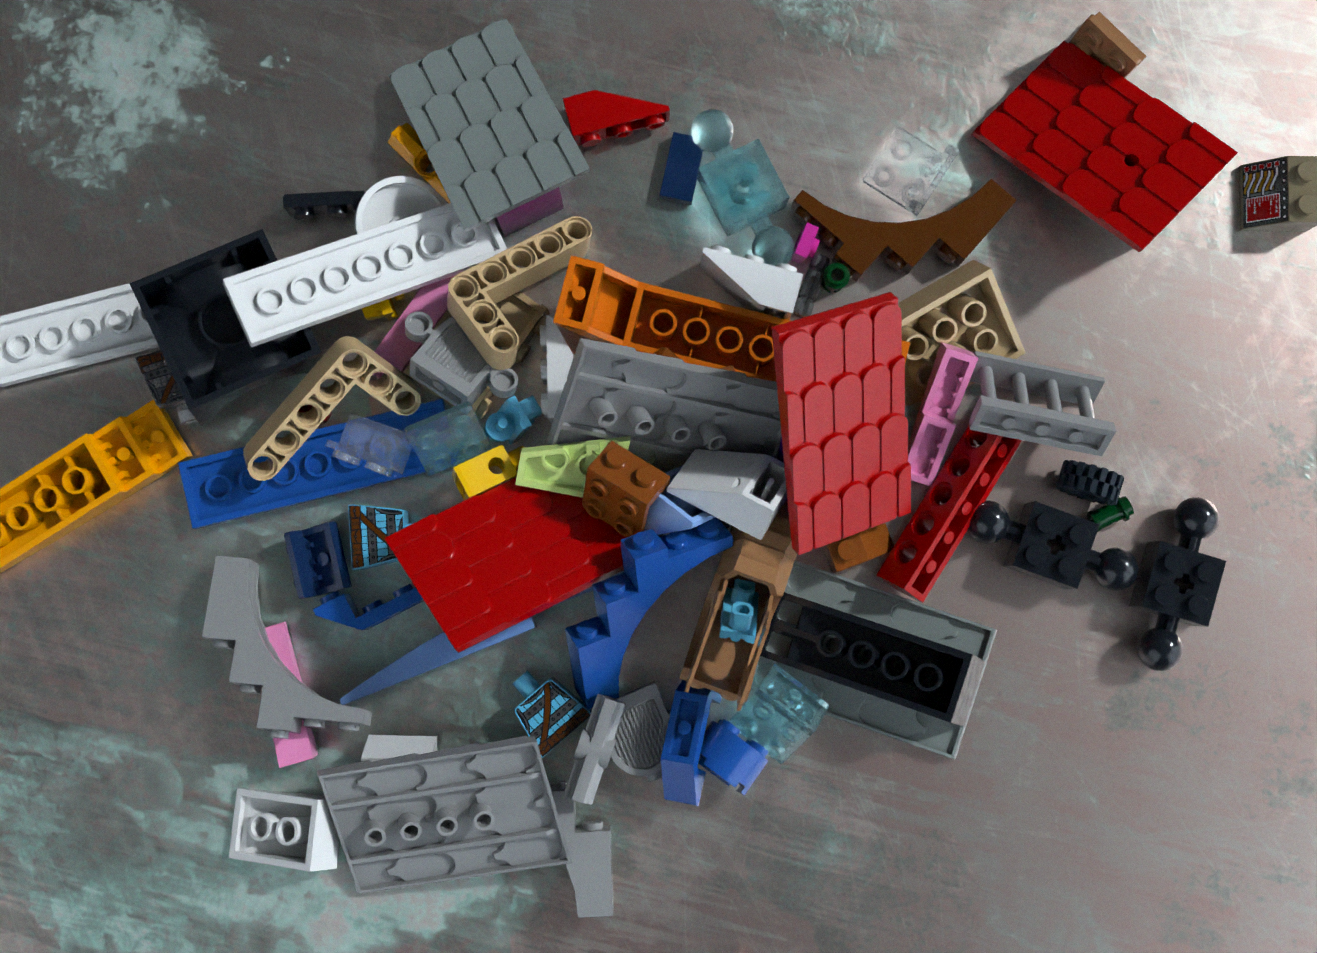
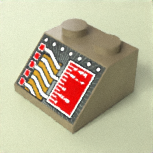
M1284 156L1240 165V231L1306 232L1317 226V156Z

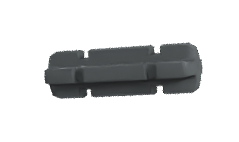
M815 253L809 264L811 269L805 275L798 295L800 299H797L793 310L795 315L802 318L811 315L814 307L812 303L815 302L820 291L824 270L830 263V258Z

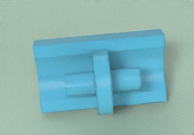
M514 395L505 400L497 413H493L488 417L484 427L485 433L494 442H505L508 440L511 445L522 438L535 423V418L542 414V410L533 395L518 402Z
M735 579L733 588L726 587L722 600L719 638H730L734 642L743 639L747 643L754 644L759 593L755 592L754 582Z

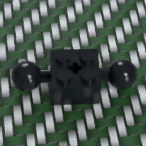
M1188 498L1177 506L1173 520L1176 530L1181 534L1178 546L1163 541L1146 543L1129 606L1158 615L1155 628L1143 633L1137 645L1140 660L1152 670H1170L1180 662L1183 655V645L1176 634L1179 622L1192 626H1209L1226 561L1198 552L1201 540L1210 537L1219 525L1217 508L1213 503L1204 498ZM1175 578L1179 579L1180 587L1174 584Z
M986 500L975 510L971 518L970 527L967 530L970 536L980 543L992 544L1002 538L1011 541L1003 564L1004 567L1064 589H1078L1084 569L1093 571L1098 583L1104 588L1113 591H1120L1130 587L1138 576L1139 567L1137 560L1129 551L1118 547L1108 548L1101 553L1092 550L1099 524L1037 501L1025 503L1019 521L1015 522L1010 520L1008 512L1001 504ZM1047 540L1054 541L1055 551H1051V547L1046 545Z

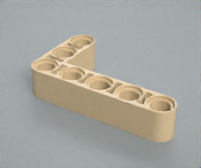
M580 216L569 217L451 278L448 284L447 308L492 368L505 370L514 365L519 344V337L516 331L495 304L565 268L569 264L571 255L583 258L588 252L592 235V226L585 218ZM487 280H494L496 283H491ZM458 295H466V296H468V297H467V298H462V297H459ZM478 320H484V321H486V322H488V323H486V324H481V323H479V322H477V321H478ZM497 346H504V347H507L508 349H506V350H500V349H498V348H496V347H497Z
M350 336L339 338L244 447L243 456L249 475L258 481L272 479L355 384L389 409L402 416L411 415L418 410L421 404L420 394L408 376L358 339ZM357 353L356 358L352 361H343L347 354ZM374 373H384L377 380H369ZM327 379H335L331 386H320ZM409 391L404 398L396 399L400 392ZM304 405L313 406L307 412L298 411ZM281 431H290V434L286 437H276ZM261 456H266V457H268V459L265 460L264 462H261V463H256V462H254V460L257 459L258 457H261Z

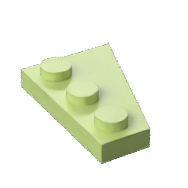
M631 436L522 448L515 485L583 498L589 465L611 441L629 450Z

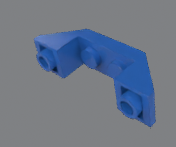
M408 584L393 592L394 599L384 604L380 599L363 607L364 614L361 615L351 594L340 595L338 591H335L319 600L321 605L314 608L313 611L318 617L359 630H369L424 600L416 587L413 588L411 584Z
M682 680L675 690L660 759L664 799L699 806L706 774L705 771L698 768L711 702L720 704L722 696L718 692L707 688L696 689L691 686L689 692H685L686 681Z

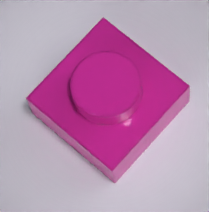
M807 222L801 228L789 260L802 264L807 257L813 258L820 243V239L816 238L819 227Z

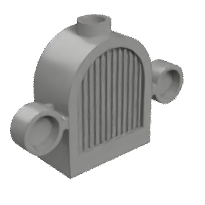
M413 312L407 316L405 320V334L407 338L413 342L423 343L410 359V377L465 413L488 386L491 392L500 398L511 397L516 392L518 385L517 374L510 368L505 370L492 368L453 317L448 318L436 330H433V321L428 314ZM478 320V321H477V322H479V323H481V324H486V323H488V322H486V321H484V320ZM497 346V347H496V348L502 350V346Z
M655 681L617 698V700L626 704L620 725L614 737L616 742L611 755L612 760L621 770L634 776H646L648 782L662 778L660 759L671 709H666Z

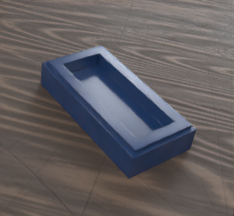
M673 132L659 198L692 205L705 138Z

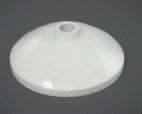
M394 176L383 179L370 187L360 199L354 218L355 234L446 205L447 202L431 185L420 179L409 176Z

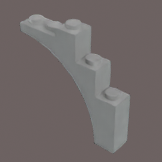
M216 555L202 637L212 641V647L234 649L229 682L239 685L240 692L261 694V688H263L256 728L267 730V737L288 739L289 733L300 734L302 720H304L303 726L325 728V722L338 723L339 730L359 732L360 725L370 726L372 712L337 704L321 697L301 683L283 664L269 641L261 618L258 597L259 564L249 558Z
M550 781L549 785L572 863L566 864L575 892L578 918L613 916L610 826H603V821L582 822V827H576V803L574 800L564 796L567 781Z

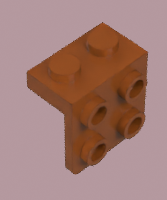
M611 441L587 468L582 505L589 515L608 523L620 535L630 537L644 531L649 507L669 485L670 476L614 441Z

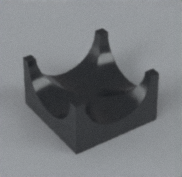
M263 229L129 283L189 411L201 426L214 421L215 414L239 396L281 378L309 373L323 357L310 327L251 347L223 286V279L278 261Z

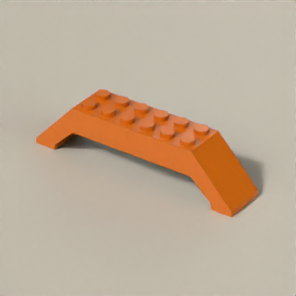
M571 255L553 324L590 340L633 347L639 352L653 354L661 347H667L685 363L718 369L733 365L735 372L745 373L747 377L776 382L771 327L790 322L791 320L639 282L606 267L603 263ZM902 340V355L905 357L906 362L910 342Z

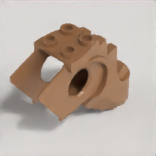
M787 501L784 502L761 540L731 526L729 532L733 536V547L724 550L721 554L679 679L686 681L685 692H689L690 686L696 689H710L718 692L726 700H737V711H740L743 703L746 702L751 691L756 666L770 629L771 620L784 594L797 555L791 544ZM735 579L754 582L755 592L759 593L754 644L747 643L743 639L734 642L730 638H719L722 600L726 587L733 588Z

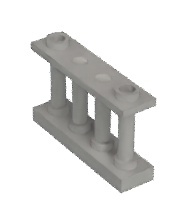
M979 351L974 352L978 357V361L970 382L981 384L982 395H980L969 418L970 430L1097 456L1104 454L1116 433L1114 422L1095 419L1093 403L1105 383L1103 377ZM995 387L1013 390L1015 402L998 399ZM1028 394L1046 397L1047 409L1030 405ZM1060 400L1077 403L1080 415L1062 412Z

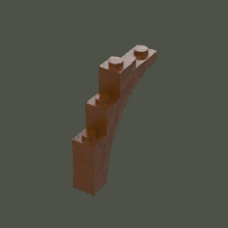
M991 178L972 197L954 208L920 220L900 223L873 222L848 216L822 204L804 190L793 200L791 209L794 211V217L802 225L808 222L819 227V239L828 247L833 248L835 246L838 249L832 262L845 265L850 272V278L857 282L882 253L886 256V262L898 272L903 271L906 274L913 269L932 246L937 249V254L943 261L948 264L954 263L958 267L1017 200Z

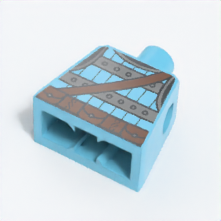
M354 504L348 505L352 570H366L398 562V559L384 538L411 525L409 511Z
M526 671L512 683L525 699L514 709V712L528 736H535L542 758L591 715L592 709L588 710L577 696L554 677H551L541 686L530 672Z

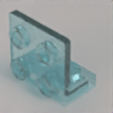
M469 401L409 425L404 429L428 476L492 449L479 415L475 413Z
M774 664L754 694L743 704L741 710L732 716L729 722L741 731V735L750 741L754 740L769 751L768 756L783 764L816 731L830 705L777 664Z

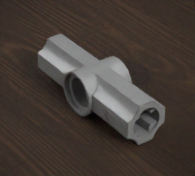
M597 694L587 727L582 730L573 757L576 760L570 772L564 796L580 803L592 805L603 770L608 767L616 742L614 737L620 725L626 703L609 696Z

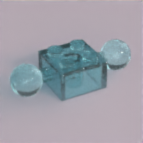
M708 109L701 112L692 123L691 136L698 148L705 152L713 153L716 160L698 168L697 180L726 236L729 237L751 226L755 234L752 242V254L763 258V263L773 266H777L778 263L787 264L794 254L793 238L785 229L773 226L769 216L785 209L790 197L759 138L733 150L730 145L733 137V124L730 118L724 112L716 109ZM740 184L743 188L749 187L748 192H739L737 185Z

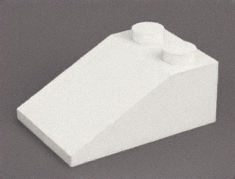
M237 788L229 858L309 872L337 869L340 839L324 795Z

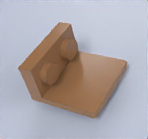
M1098 12L1096 15L1091 14L1069 42L1103 66H1109L1124 78L1147 57L1101 12Z

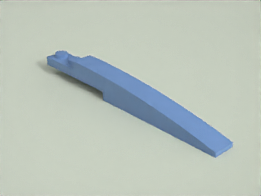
M590 587L560 603H563L565 601H568L570 599L593 591V587ZM532 616L459 653L455 650L446 634L442 632L341 697L340 702L342 705L350 703L537 628L535 619Z

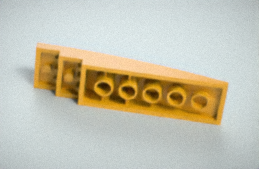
M153 399L127 417L119 416L95 433H85L0 488V573L54 543L178 467L179 462L187 461L193 457L162 404H158L156 399Z

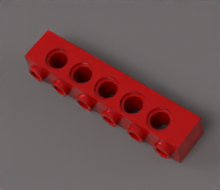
M968 425L883 563L877 576L899 592L923 603L970 527L971 518L975 510L986 501L1022 440L970 430Z

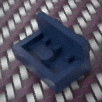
M337 521L284 533L286 551L289 556L294 586L299 599L322 596L352 587Z

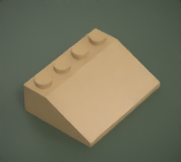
M975 260L968 262L898 303V307L901 308L902 340L910 342L905 362V411L911 419L918 415L941 342L973 353L979 351L1017 359L1026 353L992 269ZM969 381L967 387H969L970 385L974 384L975 382H970V381Z

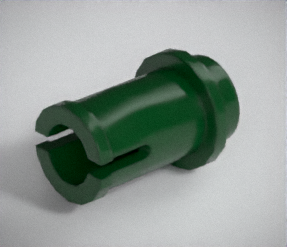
M841 263L828 265L823 273L822 286L824 290L828 293L834 290V293H837L844 288L850 279L848 268ZM835 273V277H836L839 281L833 280L832 277H831L832 274Z
M1123 496L1118 498L1116 505L1106 504L1098 509L1087 512V518L1089 521L1099 524L1098 531L1120 520L1128 521L1130 516L1134 514V510L1128 498Z

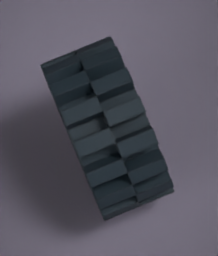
M1065 460L1062 464L1056 488L1068 495L1087 499L1090 502L1116 505L1124 478L1117 472L1108 471L1109 469L1104 467L1100 468L1097 465H1089L1081 461Z

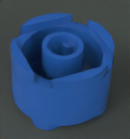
M720 719L718 722L711 721L705 730L700 753L701 759L698 764L728 786L731 784L736 788L739 784L740 786L736 791L745 796L768 763L765 757L769 751L754 740L750 741L747 739L745 742L739 738L738 734L741 731L725 719Z

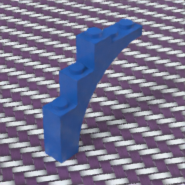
M715 517L692 529L671 532L661 537L653 529H649L620 540L624 573L592 584L597 616L565 628L574 687L588 710L593 708L597 694L615 699L619 698V675L624 653L636 627L660 595L693 567L707 558L733 547L732 534L718 518Z

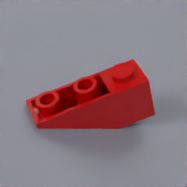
M592 90L563 98L571 134L577 145H582V147L595 146L601 142V139L612 136L615 139L625 138L633 134L634 130L645 127L646 130H655L665 125V122L670 120L668 105L603 91Z

